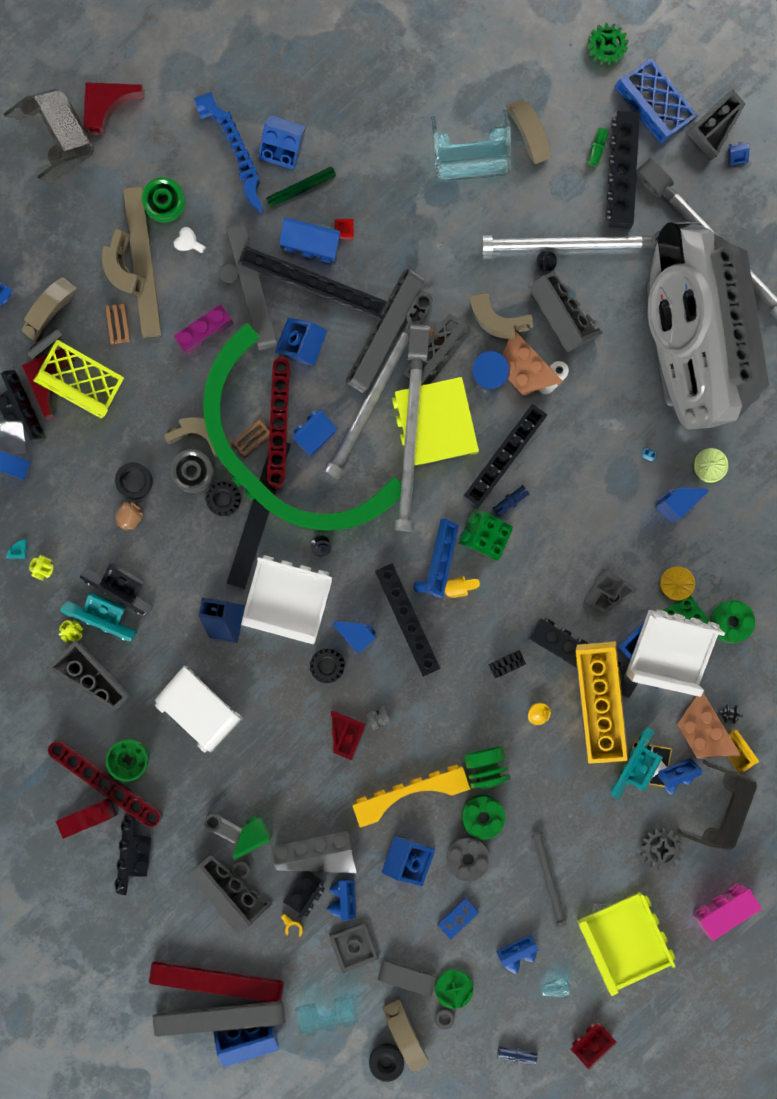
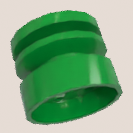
M125 738L116 742L106 756V766L109 773L120 781H133L139 778L149 763V753L146 746L133 738ZM126 754H129V757H133L131 764H128V761H124Z
M503 746L463 755L466 768L476 769V772L468 775L469 779L478 778L477 781L470 783L471 788H490L510 780L509 774H500L508 770V767L498 766L499 762L506 759Z

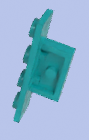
M94 593L88 595L84 608L67 601L60 610L68 617L77 618L87 625H93L105 633L114 634L124 641L131 642L138 632L120 624L126 607Z
M647 727L646 730L641 732L639 736L640 741L637 747L632 749L628 764L622 767L621 777L618 782L616 781L613 784L610 796L619 800L628 783L644 792L647 789L663 757L647 749L655 734V731Z

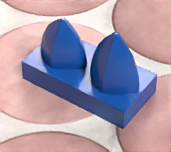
M691 758L658 771V777L670 794L675 792L678 784L685 783L689 785L694 778L702 775V769Z
M346 878L334 883L329 890L332 894L339 897L340 901L332 903L327 910L331 914L341 917V920L344 921L356 918L354 878Z
M529 935L496 951L503 968L506 967L509 971L518 974L520 959L523 958L529 962H534L539 950L532 936Z

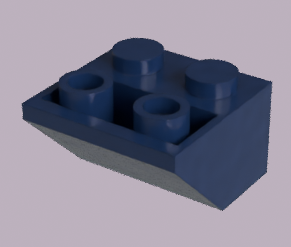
M202 597L199 618L209 638L238 643L245 605Z

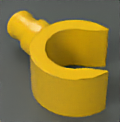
M286 913L283 914L281 919L286 925V935H288L291 925H297L300 929V937L303 932L302 924L296 920L292 921Z

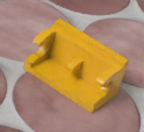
M736 729L730 730L728 734L741 755L736 757L727 756V758L738 773L745 772L757 764L759 760Z

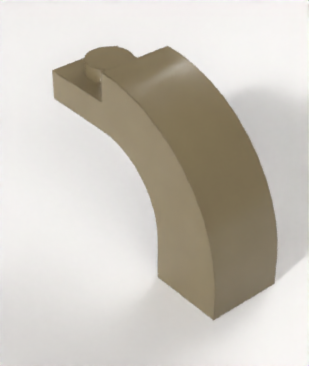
M520 99L507 105V113L519 128L527 154L534 164L552 157L544 129L530 103Z
M115 229L111 237V246H103L102 264L104 272L115 287L141 297L146 278L132 274L125 264V253L131 234Z
M64 277L51 284L28 311L24 318L26 322L22 332L34 342L41 340L53 316L62 307L71 303L78 288Z
M489 293L470 296L474 317L487 333L499 338L513 339L516 338L515 331L525 332L533 328L532 315L515 318H503L497 315L491 307Z
M190 417L179 420L181 428H170L167 430L168 433L164 434L168 444L192 435L203 437L208 441L214 456L218 457L209 440L203 418ZM225 435V437H226V439H227V441H228V443H229V446H230L231 449L233 450L229 439H228L227 436Z
M398 999L382 1007L392 1035L412 1073L430 1065L425 1050L411 1026L401 1000Z

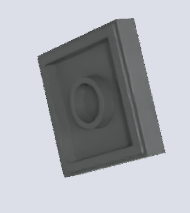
M58 328L53 329L29 348L27 354L30 358L33 359L62 336L61 331Z
M366 921L329 935L342 973L379 959Z

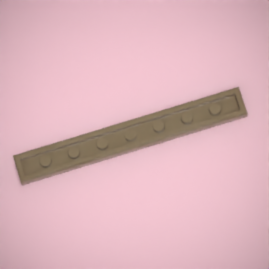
M142 186L125 188L123 192L128 231L131 234L130 247L133 270L135 275L146 278L141 297L137 296L141 333L143 338L161 336L146 210L143 207L141 198L143 188Z

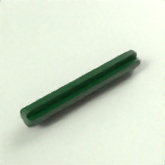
M330 166L266 197V201L269 207H273L334 178L336 172Z

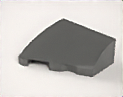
M603 569L584 602L605 614L612 609L613 605L621 603L626 595L636 592L637 588Z

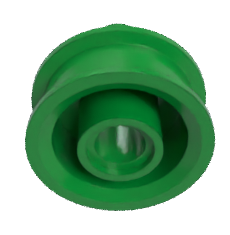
M166 177L155 178L147 183L143 189L142 204L149 217L153 220L168 223L176 220L183 213L185 197L181 187L174 180ZM161 197H168V201L166 203H159V199Z
M730 600L719 604L713 610L710 617V622L718 624L719 628L725 633L724 636L718 635L717 638L726 643H737L746 640L755 628L753 611L747 604L737 600ZM731 616L737 620L735 627H731L728 624V619Z
M477 795L469 799L464 805L462 822L467 832L473 837L483 840L491 839L502 831L505 825V812L502 805L495 798L489 795ZM482 812H486L489 815L488 820L485 822L478 820V816Z

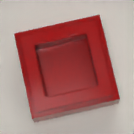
M335 219V230L340 231L341 239H354V219Z

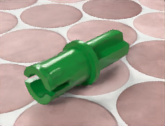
M605 128L598 129L594 143L591 144L592 149L587 160L589 165H599L602 151H605L604 145L609 133Z

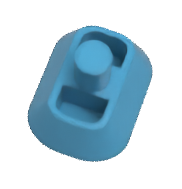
M645 447L642 451V457L654 461L657 457V452Z

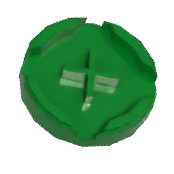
M449 969L437 978L435 994L443 1006L449 1009L462 1008L470 1002L473 996V983L464 971Z

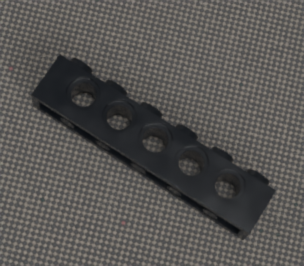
M617 111L615 117L611 119V128L614 129V135L610 137V147H613V154L609 156V165H612V172L608 174V184H611V191L607 192V202H610V209L606 211V221H609V227L632 228L634 224L640 112ZM620 130H627L629 135H622ZM625 148L628 151V153L621 154L619 152V149ZM618 167H625L627 172L621 173ZM617 185H623L626 191H619ZM617 203L623 204L624 207H625V209H624V210H619V209H617V208H616V204H617Z
M531 404L469 487L463 499L477 509L481 506L547 417L545 412Z
M393 563L376 570L377 578L422 677L439 670L440 666Z
M546 617L544 620L539 619L528 639L578 669L576 647L580 644H588V642L579 637L577 640L571 637L572 633L563 627L559 630L554 626L555 622ZM550 631L555 632L557 635V639L553 643L547 640V634ZM567 641L573 644V650L569 653L563 648L564 643ZM618 661L619 672L623 675L620 681L622 696L629 699L638 683L633 682L626 675L627 670L620 666L621 662Z

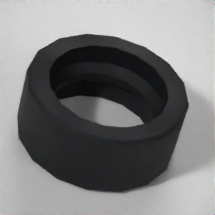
M131 462L124 464L116 473V488L120 494L128 499L136 500L143 498L152 488V475L140 463ZM130 470H138L145 477V485L137 492H129L123 486V477Z

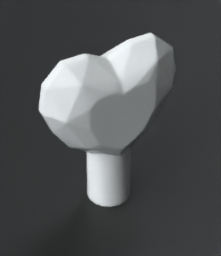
M188 227L181 228L179 237L174 241L175 248L181 251L193 248L203 253L206 249L205 246L196 242L194 232Z

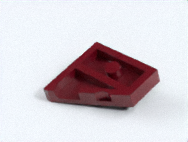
M332 710L333 753L353 760L367 724Z

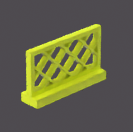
M55 340L33 381L93 415L103 418L124 377L63 342ZM57 346L65 350L67 357L56 358L55 350ZM79 357L82 359L83 367L74 369L71 358ZM68 359L71 370L61 372L58 362ZM55 363L58 373L51 375L44 370L48 364ZM93 366L98 368L100 376L91 378L88 368ZM85 369L88 379L78 382L75 371ZM72 372L75 383H65L62 375ZM112 376L118 381L115 386L108 388L105 377ZM102 379L104 389L95 391L92 381ZM89 382L92 392L88 394L81 392L79 384ZM106 392L108 400L105 405L98 401L97 393Z

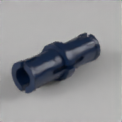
M521 485L512 494H507L504 500L493 506V511L499 510L496 515L501 517L502 514L512 507L515 508L518 502L529 496L528 490L523 492L526 488Z
M499 1045L497 1059L514 1061L516 1064L520 1062L536 1066L538 1053L521 1050L518 1047L514 1049Z

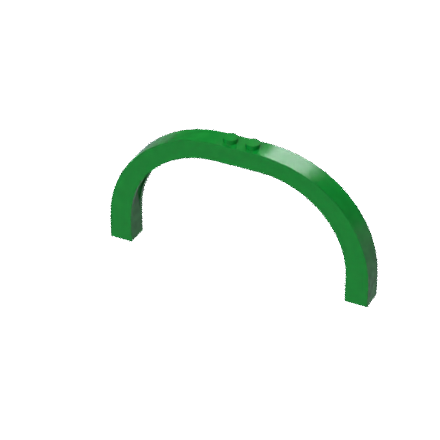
M246 323L229 339L215 358L207 377L203 400L204 420L209 440L222 464L233 475L231 480L238 487L242 485L247 490L245 494L252 501L256 499L264 508L278 518L296 526L312 530L327 531L351 528L366 523L385 512L401 497L402 483L395 476L369 500L355 508L333 514L310 513L296 509L278 499L235 455L229 446L222 428L220 406L223 388L229 373L237 361L260 339L255 330Z

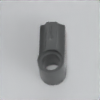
M215 812L208 814L204 820L206 830L214 832L234 844L242 831L241 827ZM211 817L216 818L219 823L218 826L211 827L208 819Z

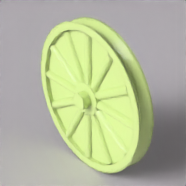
M715 448L704 449L694 460V471L705 482H717L728 471L727 457L723 452Z

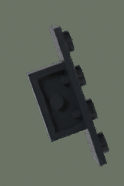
M15 370L1 372L0 374L8 390L0 395V410L10 433L25 427L31 441L45 439L43 429L39 424L18 374Z
M112 562L108 565L103 577L89 568L80 575V578L86 584L98 588L103 594L115 598L120 604L127 605L137 614L146 616L153 608L152 605L137 597L144 581Z
M124 815V820L121 822L122 839L119 841L120 858L117 861L118 876L115 880L116 893L122 896L127 895L129 876L147 877L151 843L150 837L133 836L135 817Z

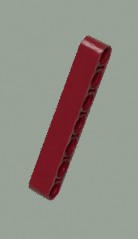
M284 357L275 359L272 367L267 478L268 484L273 490L282 489L286 478L290 364ZM279 365L287 367L284 371H278L276 368ZM283 383L286 387L283 390H278L276 385ZM281 401L285 403V406L279 409L275 407V404ZM277 420H282L284 422V425L282 427H276L274 426V422ZM275 439L283 440V444L280 446L273 444ZM275 457H280L283 461L281 464L275 465L272 463V460ZM274 476H279L282 480L280 483L274 484L271 479Z
M56 741L49 745L48 754L51 758L144 825L154 827L161 822L162 813L159 809L66 742ZM57 744L63 749L61 755H57L54 751ZM72 756L78 758L77 766H72L70 764V758ZM87 767L94 770L92 778L87 777L85 773ZM103 778L108 779L110 782L108 789L101 786ZM118 790H123L126 795L124 800H120L117 798L116 794ZM134 801H138L141 804L140 811H135L132 808ZM150 812L155 813L157 816L155 823L148 820Z
M152 962L149 975V983L153 985L265 1002L282 1001L284 982L281 980L162 962Z

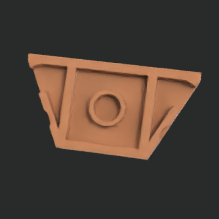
M515 331L516 338L508 339L503 351V355L507 358L510 365L508 380L524 396L535 390L540 391L555 384H562L563 381Z
M704 692L701 697L696 696L677 725L697 759L740 756L741 754Z

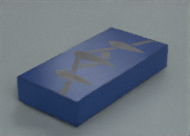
M464 898L437 925L452 939L479 911Z

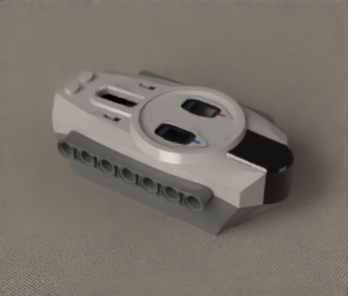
M698 222L667 223L659 233L651 264L650 280L647 282L648 322L656 342L664 399L668 406L674 407L680 423L686 429L713 428L738 420L749 406L760 397L762 391L769 386L748 252L726 241Z

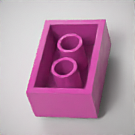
M734 884L728 889L729 892L723 896L720 894L714 897L711 904L707 906L702 905L696 909L693 917L704 934L712 941L762 910L751 890L743 884Z

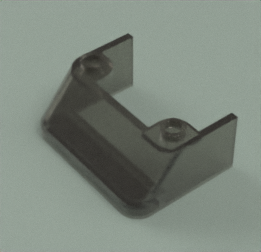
M58 89L27 96L3 113L5 117L18 121L27 116H34L40 113L56 144L48 152V159L52 166L37 177L40 180L53 183L88 159L94 152V145L69 99L63 91Z
M703 759L702 763L706 766L725 773L723 785L728 791L733 792L720 829L709 827L702 836L678 828L677 832L682 837L706 846L731 850L737 844L757 789V783L751 776Z

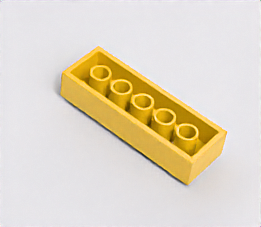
M616 641L577 645L576 657L588 764L628 761Z

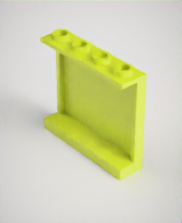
M462 377L421 386L415 466L467 454H478L479 449ZM409 389L396 391L395 397L392 398L394 409L398 408L399 416H396L398 427H402L403 434L400 435L402 446L405 445Z
M641 892L577 920L611 996L618 994L619 989L669 966L675 967L673 962L676 960L674 953L671 949H667L665 943L668 940L664 932H660L657 927L660 923L656 914H652L649 909L652 906L648 896H643Z

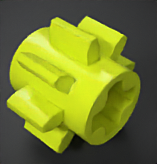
M39 555V558H33L29 565V570L32 572L31 576L43 580L44 577H50L53 572V564H50L51 559Z
M76 619L72 622L66 620L59 627V635L66 644L69 641L74 643L81 639L83 627H81V624Z

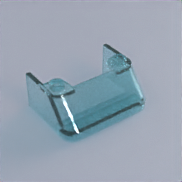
M507 109L503 110V126L491 129L488 134V141L451 144V137L445 132L438 133L435 116L431 117L436 177L440 181L504 176L510 172L511 125Z

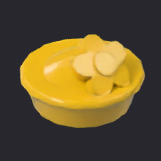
M545 703L531 705L528 711L529 721L534 725L544 724L550 718V708Z

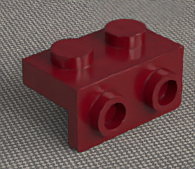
M599 1022L590 1025L586 1030L587 1033L582 1038L578 1037L572 1043L573 1047L570 1049L589 1070L618 1043Z

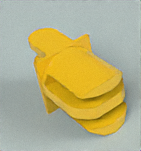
M464 576L450 579L446 583L445 594L451 598L468 596V591L477 589L480 586V581L478 579L465 581Z

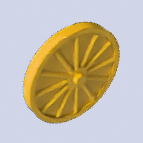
M675 566L663 573L660 587L667 598L681 601L687 599L693 593L695 579L688 569Z

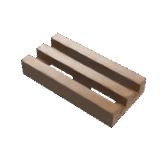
M125 304L105 306L110 343L130 342ZM118 310H121L125 333V338L123 339L121 336ZM111 311H114L118 338L116 340L114 337Z
M259 419L231 444L245 458L269 437L270 429ZM259 425L262 426L240 447L237 445ZM266 431V433L259 440H257L251 447H249L245 452L242 451L262 432Z

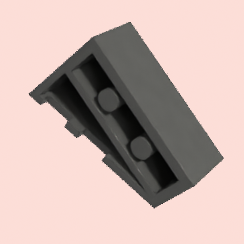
M734 89L721 98L686 131L710 160L718 156L722 145L729 136L730 130L735 125L746 104Z

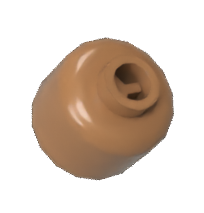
M134 501L132 503L124 502L115 513L116 524L126 531L128 529H135L143 519L142 507Z

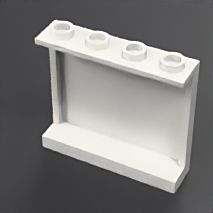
M263 555V558L258 557L241 625L315 645L333 580L329 576L330 573L321 570L318 573L311 572L310 567L300 565V568L292 567L293 563L284 560L281 563L274 562L273 557Z
M657 609L656 612L649 610L626 675L633 682L701 697L704 690L699 686L717 636H724L725 633L719 628L718 624L713 622L705 624L696 618L689 620L680 614L672 616L663 610Z

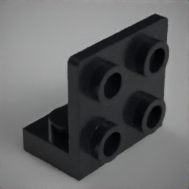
M303 871L283 903L297 911L299 919H302L303 916L308 917L314 906L312 902L314 899L318 901L324 892V881L309 871Z

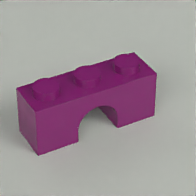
M219 304L175 334L174 338L185 354L189 355L202 346V342L212 334L221 333L234 323L224 307Z

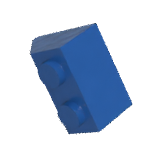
M288 318L274 353L302 364L314 366L325 340L327 330L311 321Z
M336 621L333 623L334 627L358 654L376 639L374 637L376 632L369 624L365 626L363 623Z
M394 836L381 873L397 881L423 886L436 849L409 839Z

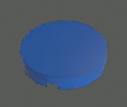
M496 351L481 353L473 364L475 381L486 389L500 387L507 382L510 375V365L507 358Z

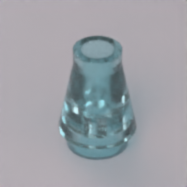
M563 978L547 984H542V996L566 998L567 995H570L568 979L563 980Z

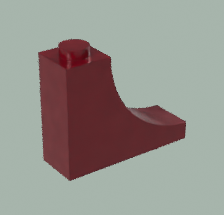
M85 82L83 128L86 133L93 136L105 133L110 116L119 106L133 99L144 98L145 90L142 84Z
M63 348L55 350L57 359L67 357ZM46 354L23 364L22 367L44 418L49 420L55 417L52 409L53 392L33 381L48 355ZM68 359L58 362L61 372L71 370ZM55 363L48 364L44 370L51 375L58 373Z
M107 798L55 822L62 838L65 839L117 816V812L112 801Z

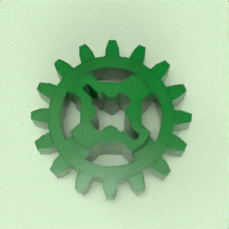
M605 23L604 28L598 25L597 31L592 30V36L588 38L590 43H588L587 49H591L589 52L590 56L595 55L594 61L600 59V65L607 61L608 66H610L611 61L617 64L618 57L620 59L624 58V53L628 49L626 45H628L629 40L625 39L626 33H620L621 27L615 29L614 23L611 27L608 26V23Z

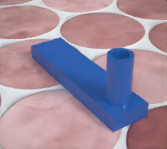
M446 518L440 520L427 580L414 582L413 588L415 592H427L438 598L444 597L459 528L458 524Z

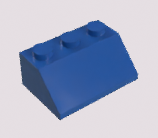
M284 217L279 243L280 248L284 252L294 254V252L301 253V256L312 259V257L320 258L319 260L324 263L336 262L341 243L340 231Z
M677 488L674 491L670 489L657 500L659 504L656 508L670 523L681 519L709 490L707 488Z
M274 1025L213 1031L216 1053L223 1068L280 1050Z

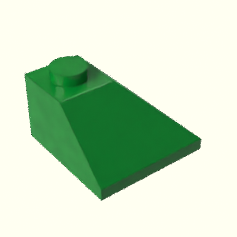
M254 816L245 821L247 825L242 828L233 853L234 860L271 840L272 836L262 817L257 819Z

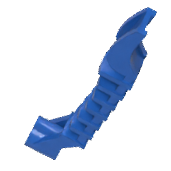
M212 92L195 97L194 101L201 119L211 116L218 121V124L223 123L221 125L223 133L232 131L226 134L227 141L236 140V142L230 144L232 151L241 150L235 153L236 160L245 159L237 163L239 170L249 168V170L238 173L240 181L247 179L244 183L245 195L254 209L259 213L264 212L263 206L257 197V188L260 181L256 167L254 168L248 150L245 149L239 130H236L237 128L235 122L232 121L230 111L225 112L217 107Z

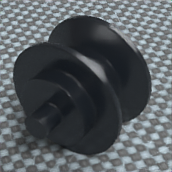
M541 252L538 255L537 266L540 270L552 271L556 267L557 258L553 252Z
M320 535L312 539L311 547L316 556L321 557L329 554L331 544L326 536Z
M726 704L722 711L719 710L724 723L729 719L735 724L739 717L742 718L743 714H740L737 705L734 708H730L729 704Z

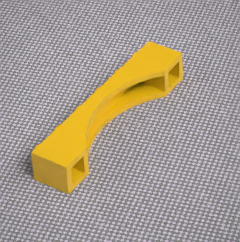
M458 764L447 767L446 772L440 773L438 770L429 773V777L422 780L421 777L410 780L411 784L403 786V783L392 786L393 790L377 791L373 793L374 797L367 799L366 796L355 799L356 803L352 806L360 828L378 822L383 813L394 802L408 794L419 791H438L455 795L470 790L463 767H458Z

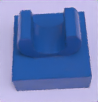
M739 142V145L736 146L729 144L728 162L730 166L749 161L750 148L748 143L743 144Z

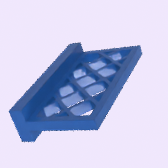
M652 58L645 61L629 74L619 78L615 85L617 91L634 112H640V119L660 144H663L669 137L698 116ZM650 65L654 70V75L644 74L645 67ZM631 77H639L640 85H634L629 79ZM644 79L653 80V88L643 86ZM656 82H664L666 89H657ZM643 91L652 92V100L645 99L642 96ZM655 93L665 94L664 102L655 101ZM668 95L675 96L677 104L668 103ZM654 105L664 107L663 114H657L654 111ZM667 107L677 109L676 117L667 115ZM680 110L687 111L690 117L687 119L680 118ZM666 120L676 121L675 128L670 130L666 125Z

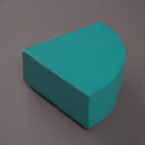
M19 540L14 543L7 551L6 558L27 559V540Z

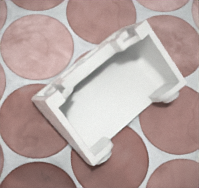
M183 666L155 699V707L162 713L166 711L198 742L197 746L203 752H212L243 719L237 712L230 710L231 707L225 704L198 676H195L194 671L188 666Z

